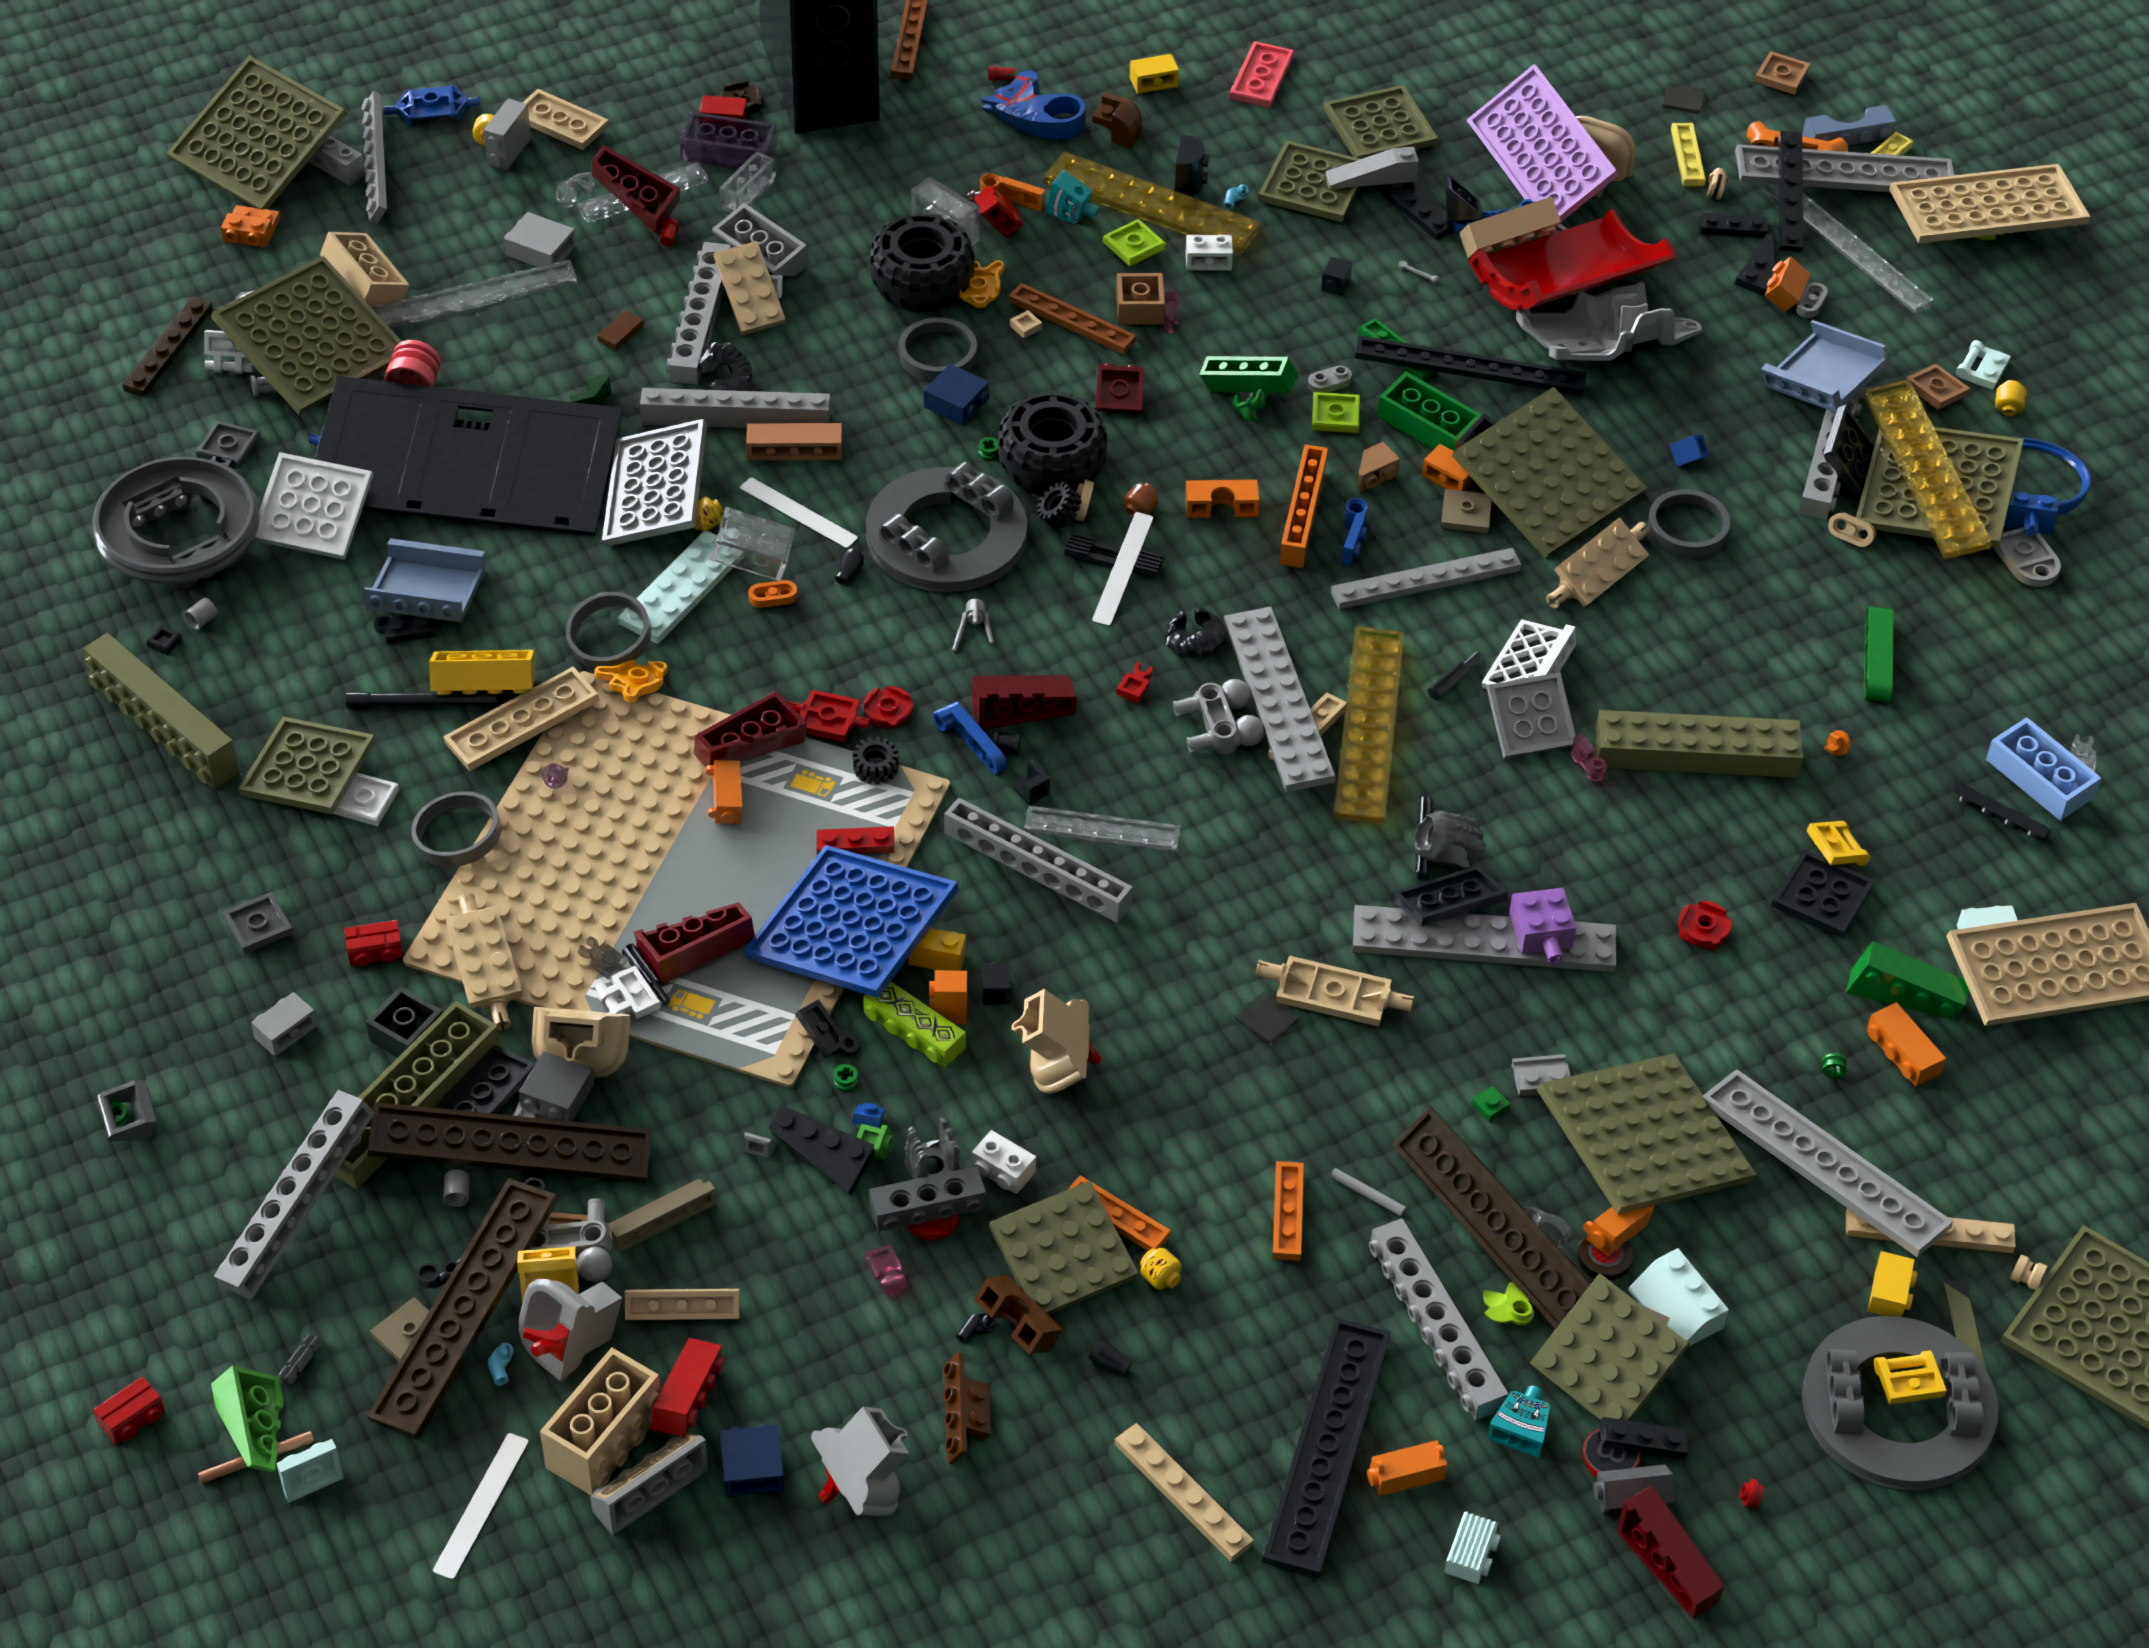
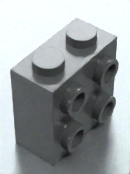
M543 1051L519 1090L521 1108L529 1113H537L552 1120L573 1121L595 1084L593 1068L574 1061H566L563 1057Z

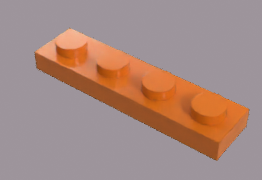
M1276 1161L1272 1259L1301 1260L1304 1163Z
M1080 1175L1068 1189L1089 1180ZM1092 1183L1117 1233L1147 1251L1152 1248H1161L1171 1234L1170 1229Z

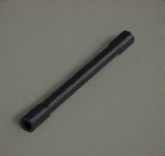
M477 691L476 694L452 693L448 695H439L437 693L372 694L369 692L346 693L345 702L346 708L421 705L498 706L499 697L498 694H489L488 691Z

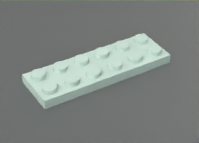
M703 531L637 598L645 607L652 627L650 640L659 644L745 556V550L709 531ZM626 609L618 617L619 625L641 635L644 624L634 611Z

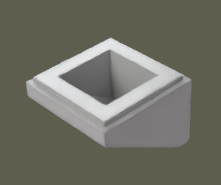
M744 1133L745 1152L771 1158L777 1145L775 1141L751 1133Z

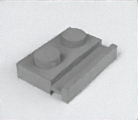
M1565 1054L1512 1059L1511 1066L1514 1070V1078L1519 1096L1540 1095L1537 1091L1540 1083L1571 1077L1568 1064H1566Z

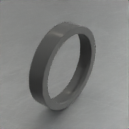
M948 318L923 319L910 325L900 336V363L910 375L918 379L932 382L947 367H933L921 364L907 353L906 345L912 339L924 333L947 332L961 337L970 345V350L961 361L952 365L969 372L976 363V337L966 325Z
M1689 489L1673 490L1659 496L1653 502L1649 511L1647 527L1650 529V538L1662 550L1679 557L1701 558L1714 554L1724 546L1728 538L1730 516L1725 506L1709 494ZM1681 503L1694 504L1711 511L1717 516L1723 527L1712 539L1703 542H1685L1666 534L1658 525L1656 514L1669 505Z
M604 592L587 598L573 610L566 625V638L574 657L580 663L592 669L598 666H616L622 662L637 659L647 648L652 634L650 619L643 604L635 597L622 592ZM606 607H624L634 611L641 618L644 626L639 639L629 649L618 655L593 657L581 652L577 647L576 635L580 625L589 615L597 610Z
M461 791L442 795L426 804L414 818L411 834L419 855L425 861L440 867H458L475 862L489 853L500 838L502 826L497 809L490 799L475 792ZM460 808L477 809L486 813L493 821L488 833L480 841L463 850L438 852L423 845V835L428 825L438 816L448 811Z

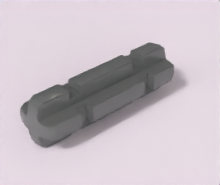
M308 1334L302 1341L303 1345H299L287 1361L288 1366L285 1365L279 1372L282 1382L290 1385L298 1377L296 1374L301 1373L313 1355L311 1353H315L321 1346L319 1337L313 1334Z

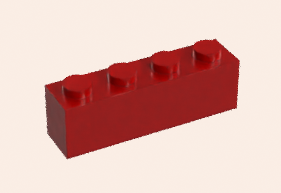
M688 1338L653 1405L651 1430L685 1437L690 1426L695 1427L699 1409H704L708 1391H713L716 1375H721L724 1368L725 1358L721 1357L722 1345Z

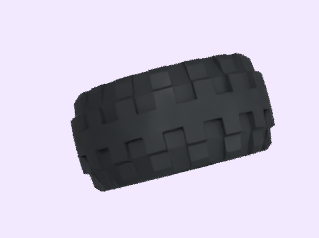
M915 213V215L907 216L906 214L897 217V220L889 221L885 224L872 242L870 250L871 279L882 297L889 302L893 301L894 305L904 309L906 307L912 311L938 310L942 306L947 307L955 303V299H960L958 292L961 289L962 292H965L969 288V282L974 275V249L971 245V239L962 227L957 226L956 222L949 218L944 219L941 215Z
M1044 392V394L1040 395L1033 394L1027 396L1024 401L1016 402L1006 413V416L1003 417L998 435L999 461L1007 475L1010 476V479L1017 485H1023L1024 489L1034 493L1036 491L1045 495L1043 493L1045 491L1049 492V487L1052 485L1055 487V483L1058 482L1060 484L1064 482L1075 490L1079 483L1084 484L1085 480L1093 481L1102 470L1107 452L1106 426H1103V419L1094 407H1090L1089 403L1082 398L1077 399L1072 397V394ZM1054 439V440H1062V441L1050 442V441H1045V440Z

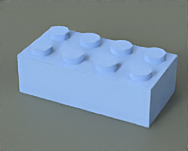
M2027 717L1992 739L1986 758L1989 763L2060 821L2094 799L2101 781L2099 775Z

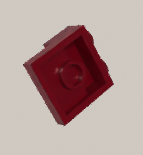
M1111 363L1098 365L1095 403L1097 412L1142 414L1144 368L1137 365L1116 366Z

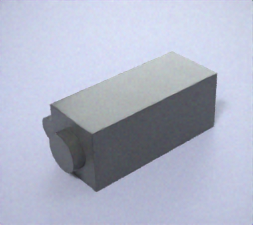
M1665 1464L1597 1472V1482L1593 1484L1594 1496L1601 1503L1602 1513H1609V1509L1623 1508L1626 1500L1650 1485L1654 1487L1666 1506H1672V1502H1674L1673 1473Z

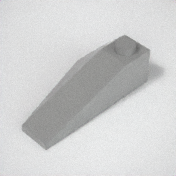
M1414 147L1393 148L1325 172L1329 189L1416 182L1418 158Z

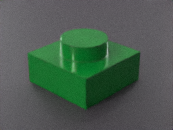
M1493 1086L1472 1098L1471 1103L1488 1122L1499 1117L1510 1108V1102Z

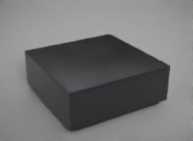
M160 625L146 640L147 647L169 655L181 642L182 636L181 633Z

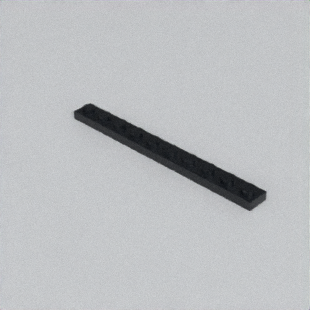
M1359 335L1355 352V359L1545 390L1555 387L1558 392L1582 396L1585 390L1587 372Z

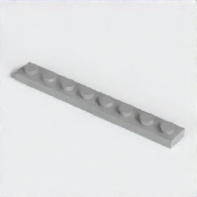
M373 91L369 98H365L363 101L362 110L364 111L362 124L364 125L363 139H365L364 153H366L364 167H366L367 172L365 176V182H367L366 196L368 197L366 210L369 214V222L378 224L387 210L381 94Z
M1509 548L1331 586V594L1338 609H1344L1518 572L1521 570V563L1514 549Z

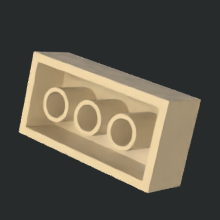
M1549 197L1469 223L1459 234L1467 257L1470 258L1476 251L1484 249L1486 254L1495 249L1499 251L1508 248L1514 243L1518 245L1528 242L1535 236L1540 238L1550 235V232L1556 230L1555 227L1561 220L1553 197Z
M328 232L320 256H324L370 307L401 308L410 285L367 233Z

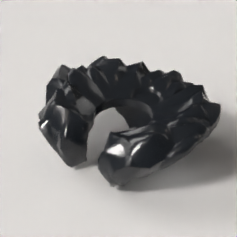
M714 342L707 348L704 356L700 357L698 367L702 376H709L715 367L720 364L727 365L732 375L728 380L715 379L708 385V390L745 391L750 388V383L753 382L751 379L753 375L750 361L747 360L746 356L742 355L741 351L733 347L731 343L718 345L717 342Z
M1198 607L1194 610L1195 623L1203 627L1205 631L1193 633L1189 636L1185 631L1187 616L1181 611L1172 617L1167 625L1166 646H1171L1178 656L1180 654H1188L1191 657L1194 655L1206 656L1208 653L1214 652V650L1217 651L1219 646L1226 642V631L1222 621L1210 611Z

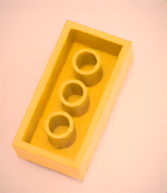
M535 650L434 652L429 661L430 691H437L439 695L452 694V691H462L463 694H476L477 690H487L489 694H499L503 690H513V693H527L528 689L533 688L536 680Z

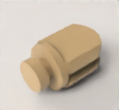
M1717 168L1709 175L1708 181L1710 184L1707 197H1712L1716 187L1715 200L1720 201L1729 179L1724 169Z

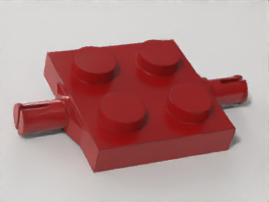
M811 690L808 699L803 704L788 701V704L807 722L806 734L846 742L848 734L854 726L869 729L871 724L870 718L857 716L860 708V700Z

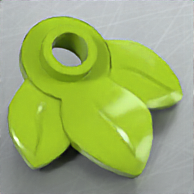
M1514 1282L1508 1284L1505 1294L1484 1290L1483 1300L1489 1308L1485 1311L1484 1315L1490 1320L1497 1323L1512 1322L1516 1325H1527L1532 1321L1534 1316L1532 1305Z

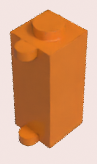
M714 760V765L706 767V774L712 776L714 808L708 809V816L714 818L715 823L740 824L743 807L740 761Z
M1649 1206L1622 1214H1617L1614 1208L1611 1207L1593 1222L1588 1221L1583 1225V1229L1588 1233L1586 1240L1609 1256L1626 1240L1631 1239L1648 1226L1655 1207Z
M1436 1440L1373 1456L1370 1469L1367 1470L1368 1481L1371 1487L1375 1486L1378 1495L1383 1496L1445 1480L1448 1464L1445 1459L1444 1448Z

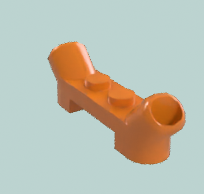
M1757 121L1749 126L1747 138L1752 142L1751 145L1778 147L1780 131L1770 130L1761 121ZM1802 136V149L1848 152V144L1842 138L1824 141Z

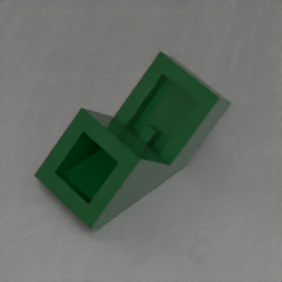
M609 373L586 378L587 392L569 396L570 402L603 405L611 394Z

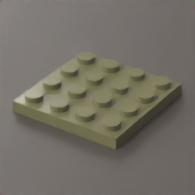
M1404 85L1324 102V111L1355 158L1363 159L1393 148L1414 147L1416 150L1434 146L1438 143L1437 135Z
M1286 140L1259 192L1258 201L1343 222L1359 187L1329 189L1325 172L1360 159Z
M282 717L238 788L239 793L245 797L333 815L376 742L373 734Z
M1091 1181L1082 1183L989 1222V1228L1018 1286L1048 1315L1138 1278L1139 1273Z
M1599 1273L1531 1360L1530 1364L1600 1420L1602 1417L1631 1421L1690 1346V1343Z

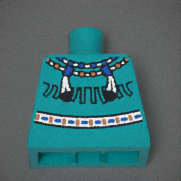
M1063 170L1052 182L1045 212L1068 222L1078 224L1084 216L1094 220L1100 208L1090 203L1092 190Z
M1528 1386L1525 1394L1512 1391L1493 1417L1487 1439L1539 1458L1550 1405L1547 1402L1541 1401L1544 1394L1543 1391L1537 1386Z

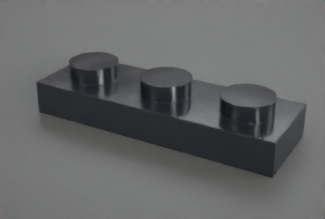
M1700 212L1699 230L1700 234L1765 238L1768 233L1767 217Z
M1602 1417L1599 1423L1602 1447L1683 1460L1688 1454L1685 1429Z

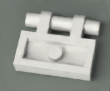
M204 331V355H214V361L205 360V370H214L215 373L235 371V374L253 372V364L244 363L243 357L246 356L223 331ZM222 356H234L235 362H223Z
M636 966L611 976L612 986L607 987L605 983H599L595 988L598 992L599 1000L608 1007L609 1013L628 1014L632 1012L636 1019L661 1008L660 1001ZM621 996L624 1001L618 1004L615 998Z

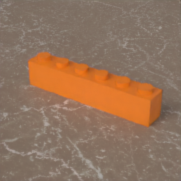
M1306 444L1304 446L1281 542L1279 562L1281 565L1300 568L1304 566L1326 471L1328 448Z

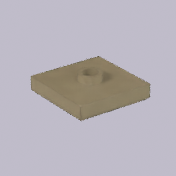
M1445 489L1441 528L1488 533L1492 500L1486 493Z
M413 1297L371 1329V1337L399 1362L429 1310Z

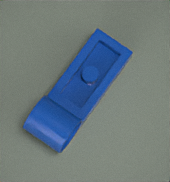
M1353 498L1346 503L1344 524L1350 531L1343 547V565H1352L1354 557L1358 558L1362 545L1360 541H1365L1368 530V527H1365L1367 503L1362 499Z

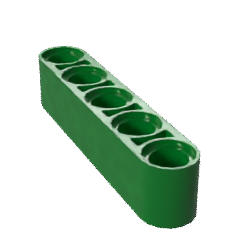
M1868 606L1865 619L1864 700L1890 702L1893 688V609Z

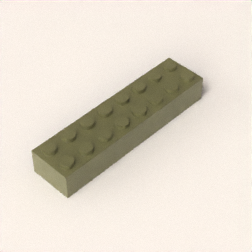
M109 633L104 634L83 648L85 655L84 663L90 674L88 676L90 684L95 689L99 688L110 702H115L126 716L130 715L141 729L145 728L157 743L161 742L172 756L176 755L188 770L192 769L204 784L208 783L216 790L240 774L232 739Z
M1613 710L1598 711L1595 727L1597 767L1799 777L1803 761L1800 720Z
M455 1001L358 1098L363 1099L372 1111L374 1102L436 1108L493 1045L500 1046L498 1026ZM372 1118L334 1174V1176L356 1190L388 1159L385 1157L367 1156Z

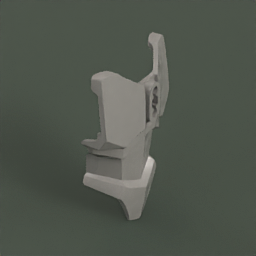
M1642 281L1635 285L1615 287L1598 295H1591L1584 291L1577 294L1573 307L1566 312L1530 313L1529 309H1521L1516 312V320L1521 328L1545 348L1549 349V356L1557 360H1613L1623 352H1631L1633 344L1657 339L1661 345H1675L1702 331L1700 323L1692 319L1675 318V313L1672 309L1660 308L1648 312L1646 289Z

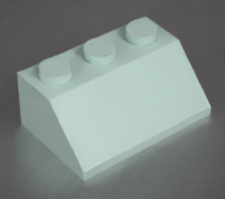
M1678 1248L1656 1259L1628 1289L1640 1305L1669 1317L1668 1327L1688 1341L1690 1346L1724 1328L1729 1309Z

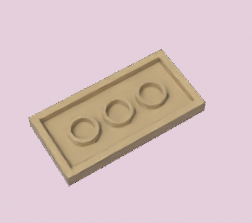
M537 89L522 102L528 104L531 128L581 150H584L609 127L608 119L540 89Z
M757 241L714 253L718 271L742 336L786 323Z

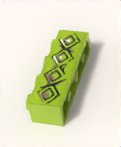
M893 982L888 984L879 998L867 994L863 996L864 1013L870 1020L877 1021L883 1025L889 1033L905 1040L911 1048L918 1049L932 1062H937L946 1068L966 1049V1032Z

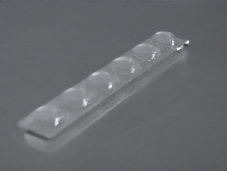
M698 162L659 175L661 178L679 187L680 191L708 182V175ZM611 192L577 204L579 213L587 223L628 210Z
M1028 805L1024 831L1177 851L1181 825Z

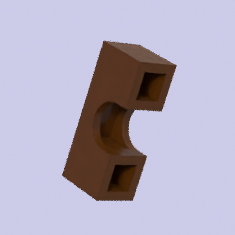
M1007 1275L987 1278L974 1298V1301L991 1318H1004L1016 1326L1011 1337L1029 1355L1049 1352L1063 1331Z

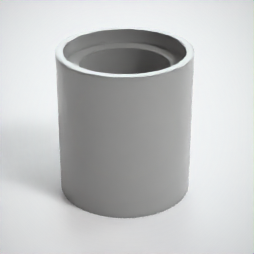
M207 598L201 599L184 612L186 621L196 630H199L218 615L215 605Z
M451 1170L445 1174L443 1196L445 1204L452 1207H461L468 1203L470 1176L467 1172Z

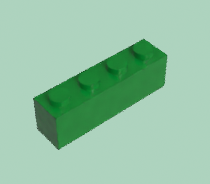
M1207 356L1199 374L1209 392L1257 393L1258 389H1262L1264 393H1291L1298 377V373L1289 357Z

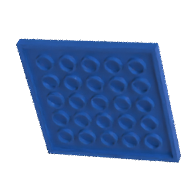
M825 845L743 952L747 959L879 998L957 893L959 887L956 881Z

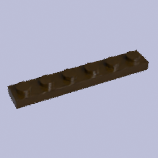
M191 296L124 381L122 386L125 392L142 397L146 396L213 310L212 302Z

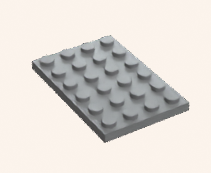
M704 419L616 439L602 541L606 547L695 527L707 424Z

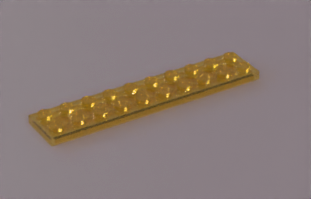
M1065 151L1062 152L1043 176V183L1052 186V182L1064 170L1092 190L1091 201L1185 235H1232V250L1240 255L1260 230L1261 222Z
M1907 379L1864 390V398L1944 559L1991 548L1992 541L1910 380Z
M1355 627L1334 818L1385 823L1404 632Z

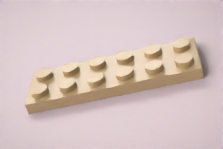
M571 667L528 690L527 693L515 697L443 736L445 744L470 772L600 701L599 695L574 667Z

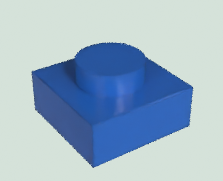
M872 1103L858 1104L853 1113L852 1124H865L879 1128L884 1120L885 1109L878 1108L876 1104Z

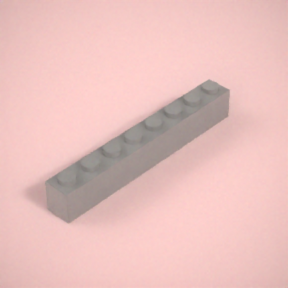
M642 388L640 400L642 425L674 426L704 419L707 427L747 428V424L830 423L831 415L830 394Z

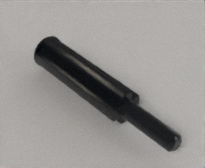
M1476 651L1464 663L1459 661L1428 688L1429 696L1434 700L1442 697L1469 673V667L1481 658V653Z
M635 944L626 945L622 950L623 956L631 967H637L662 1003L668 1005L671 1000L661 988L658 975Z

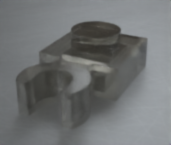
M589 936L586 942L591 947L590 949L585 948L583 945L579 946L578 954L583 958H591L589 966L609 981L612 979L611 976L617 974L627 964L628 959L608 944L601 948L598 941L592 936Z

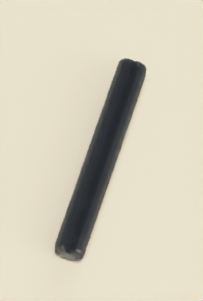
M1422 796L1420 798L1418 825L1427 814L1433 813V799L1430 796ZM1416 852L1415 877L1426 880L1429 877L1430 861L1422 858Z

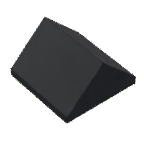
M1447 173L1444 176L1447 220L1480 219L1482 217L1480 200Z

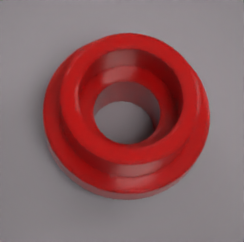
M1751 1479L1749 1483L1745 1482L1739 1494V1498L1742 1499V1506L1756 1508L1759 1505L1764 1486L1758 1484V1480Z

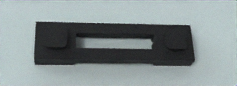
M1072 532L1070 540L1066 544L1064 555L1113 568L1116 561L1115 558L1092 553V550L1118 556L1121 547L1095 541L1093 537ZM1141 550L1133 566L1132 573L1156 579L1163 565L1164 555Z

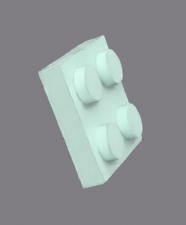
M332 1439L316 1443L310 1449L298 1454L289 1455L276 1463L284 1495L288 1503L343 1479L337 1448Z

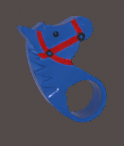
M1034 71L1020 72L1011 84L996 89L992 96L981 98L982 102L986 104L982 106V110L996 113L1006 123L1036 137L1068 139L1081 134L1086 127L1085 104L1083 100L1073 94L1038 95V74ZM1062 113L1075 115L1068 119L1053 118V116Z

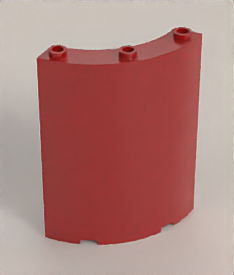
M1611 209L1604 218L1493 253L1486 254L1484 249L1476 251L1469 260V263L1481 284H1487L1491 289L1489 294L1503 306L1518 311L1530 309L1667 265L1676 258L1675 249L1670 244L1668 238L1662 239L1657 244H1646L1635 238L1622 224L1615 210Z

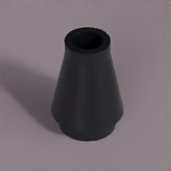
M848 549L842 553L835 576L837 583L844 586L848 585L849 581L864 566V556L861 552L855 549Z
M1098 1339L1088 1356V1359L1093 1361L1092 1365L1110 1370L1122 1376L1126 1375L1132 1364V1361L1127 1359L1108 1340L1104 1342Z

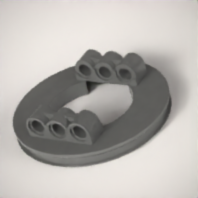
M173 457L143 464L116 479L103 492L95 506L92 528L100 554L117 571L137 580L162 584L175 583L179 588L186 589L194 585L198 579L212 577L224 568L236 565L252 544L258 531L260 518L257 499L251 485L234 469L208 459ZM193 494L211 500L220 509V515L216 522L218 535L173 557L169 545L146 541L134 532L144 528L148 521L162 520L170 511L185 509L191 503Z
M962 462L957 467H934L911 472L888 484L879 492L870 505L866 518V539L869 551L876 563L898 581L928 591L958 592L989 584L1002 577L1014 567L1026 546L1027 517L1022 503L1010 488L992 476L975 471L969 463ZM953 493L990 516V532L984 542L975 549L963 554L949 556L946 546L940 539L928 537L921 527L910 525L908 519L926 507L938 504H951Z
M1876 1316L1853 1321L1842 1326L1826 1337L1815 1350L1803 1381L1802 1404L1808 1426L1820 1446L1833 1460L1849 1472L1884 1487L1902 1490H1924L1947 1485L1970 1472L1982 1460L1990 1446L1998 1422L1996 1391L1981 1361L1966 1345L1951 1334L1916 1319L1898 1316ZM1922 1351H1932L1947 1390L1944 1397L1948 1419L1946 1429L1936 1437L1918 1443L1891 1441L1869 1430L1863 1424L1864 1398L1861 1395L1860 1371L1874 1365L1875 1358L1885 1357V1359L1920 1355ZM1923 1366L1914 1367V1368H1916V1369H1922Z

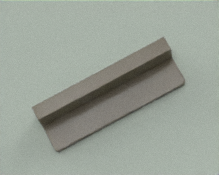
M697 1179L608 1223L610 1226L609 1236L613 1246L620 1253L716 1205L715 1188L710 1181L703 1183L701 1179Z

